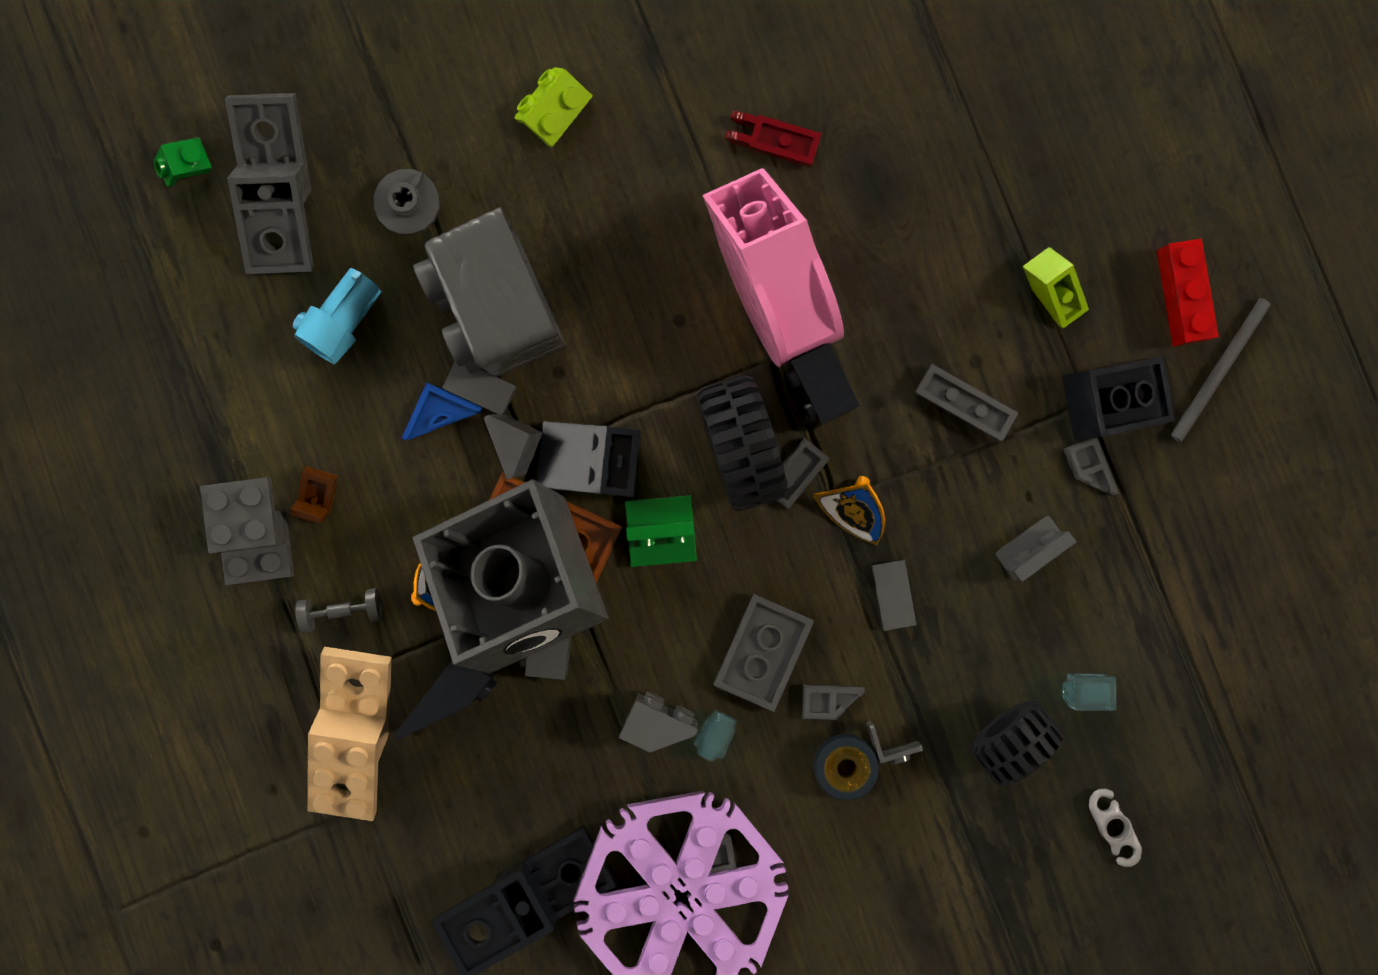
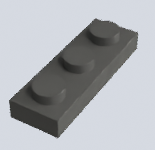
M933 364L929 366L914 392L915 395L998 442H1003L1018 415V412Z

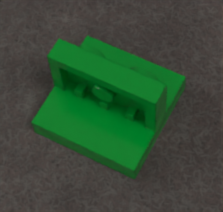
M691 495L625 501L627 516L626 532L627 541H629L631 567L697 561Z

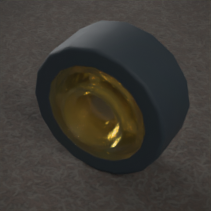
M839 734L831 736L820 745L815 753L813 764L818 783L827 794L835 799L850 801L861 798L871 791L878 777L879 766L875 753L864 740L855 735ZM850 759L854 761L852 772L846 775L838 773V764L842 760Z

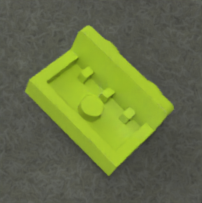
M557 67L548 69L541 75L537 82L538 88L532 95L529 94L521 100L517 107L519 112L514 117L519 123L525 124L550 147L554 146L593 96L567 70Z

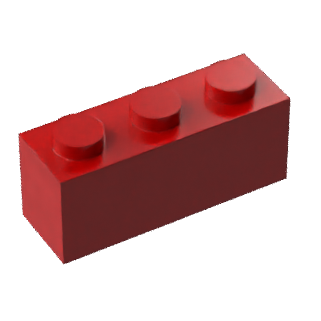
M1202 238L1169 243L1158 249L1156 252L1173 347L1202 343L1218 338Z

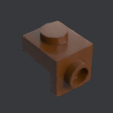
M306 466L301 474L298 498L291 507L290 515L299 517L308 523H322L333 509L338 475Z

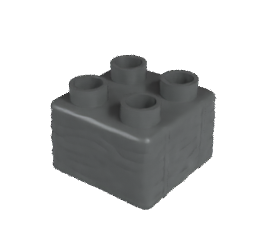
M501 207L489 211L478 218H474L448 232L442 233L425 243V249L429 258L414 264V270L430 303L437 302L443 313L451 309L457 322L443 328L442 333L459 367L465 366L470 374L483 368L489 374L496 377L567 348L519 237Z

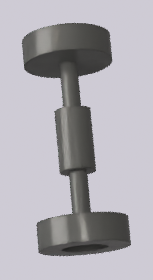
M378 588L365 591V603L352 605L351 602L327 606L326 610L314 611L311 601L304 599L298 600L295 607L297 625L301 633L314 631L315 618L328 616L329 619L351 616L353 612L361 610L367 611L370 622L383 620V604Z

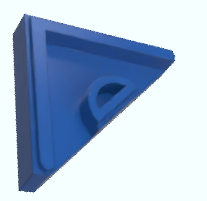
M426 382L402 435V439L409 441L482 413L483 407Z

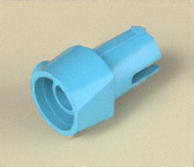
M350 268L319 309L310 306L307 313L301 312L297 315L293 322V328L297 330L294 334L295 338L324 360L336 364L357 341L352 332L382 294V291L368 277Z

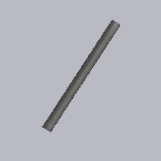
M1263 298L1258 299L1171 433V438L1182 443L1271 306L1270 302Z

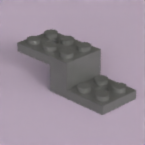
M296 93L228 95L225 98L237 166L227 180L245 273L312 272L314 262L304 209V202L312 189ZM261 121L270 123L275 130V135L273 137L263 136L258 130V123ZM275 232L279 234L283 239V245H271L266 239V233Z

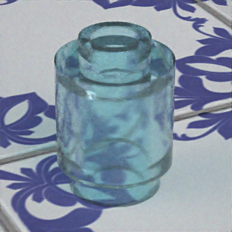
M713 709L711 716H706L693 743L698 748L696 753L712 762L715 761L716 757L723 759L737 731L734 728L737 720Z

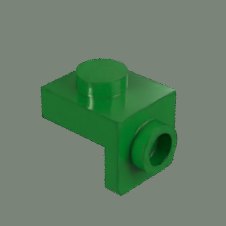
M200 137L163 144L160 146L156 158H154L155 171L159 178L164 179L167 187L174 186L177 179L209 173L212 168Z

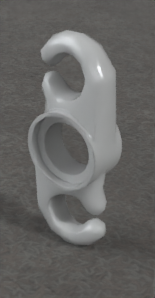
M1106 788L1094 791L1090 796L1088 806L1101 836L1110 844L1112 854L1119 855L1120 849L1124 845H1129L1133 848L1131 858L1118 857L1116 859L1118 865L1123 867L1136 865L1141 859L1142 847L1130 820L1120 811L1119 803L1116 800L1111 801L1110 807L1107 810H1100L1097 807L1098 799L1101 797L1112 799L1114 797L1113 791ZM1113 819H1120L1124 825L1122 833L1115 837L1109 836L1107 833L1108 823Z

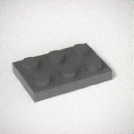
M753 593L713 685L775 712L814 620Z

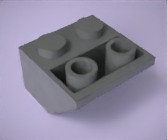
M647 691L645 696L638 693L623 724L619 738L650 753L696 736L698 720L694 718L695 713L677 705L674 710L664 705L665 699L652 692Z

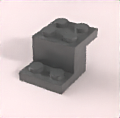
M271 477L200 486L208 554L221 553L225 585L294 576L286 511H275Z

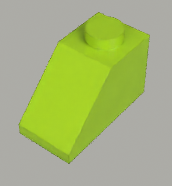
M1048 247L1023 266L1031 289L1062 329L1089 310L1074 265L1052 248Z

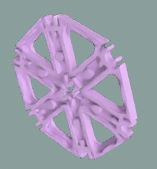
M704 790L627 804L635 817L631 818L629 812L624 808L619 810L621 816L625 819L621 826H615L610 819L606 821L607 828L613 834L612 836L605 832L601 826L574 896V903L577 902L574 904L575 912L585 911L589 914L585 920L577 921L578 930H582L579 931V935L612 975H671L687 932L716 965L717 971L715 975H738L739 970L745 967L755 974L757 972L756 967L750 958L757 961L760 967L762 966L788 898L786 891L788 890L787 883L774 882V877L786 871L783 865L777 864L783 863L781 858L734 801L733 807L728 814H726L730 809V800L728 798H724L723 804L719 808L712 807L714 795L708 792L704 798V804H701L705 794ZM687 811L691 813L693 818L675 862L647 829V823L654 816ZM730 829L739 830L759 854L757 864L710 873L724 834ZM611 851L621 852L648 884L605 893H598L595 888L605 858ZM671 884L682 893L687 890L689 891L687 898L692 909L681 901L674 903L676 896ZM761 901L766 904L767 913L756 941L750 945H745L715 909ZM680 911L686 916L685 918L679 913ZM653 921L637 965L632 968L625 967L605 944L604 935L611 929Z

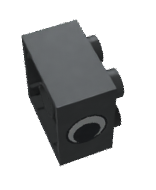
M534 479L412 537L453 664L456 666L490 674L609 619L565 497Z

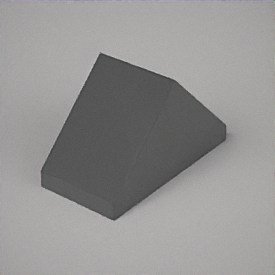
M505 414L485 416L484 420L506 479L509 480L526 475L543 432Z

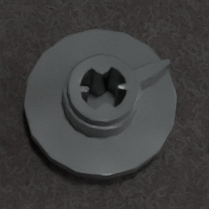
M399 169L387 174L378 183L374 193V210L379 221L388 230L400 235H415L426 230L435 221L440 210V196L435 184L422 171Z

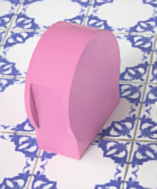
M764 168L702 195L714 225L721 253L739 298L762 345L775 365L781 367L825 344H832L843 339L844 328L837 300L816 250L807 220Z

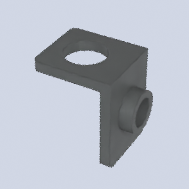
M871 721L866 722L876 758L880 763L891 761V764H899L910 760V754L923 751V747L918 741L882 751L874 724Z

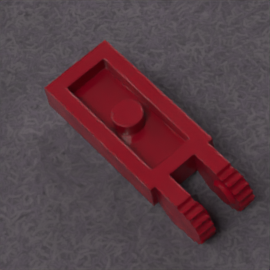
M739 111L732 112L730 119L733 122L747 127H754L752 136L729 130L725 133V140L733 144L749 147L748 149L812 167L822 133L759 114L757 117Z

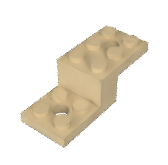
M324 647L320 660V709L308 733L307 811L368 821L374 820L377 812L378 761L389 735L392 657ZM348 679L359 680L363 686H353L349 683ZM336 784H344L348 790L340 789Z

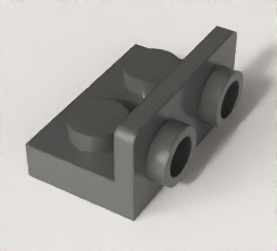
M1045 516L998 550L995 555L1014 581L1023 582L1074 545L1076 540L1069 531H1060L1051 517Z

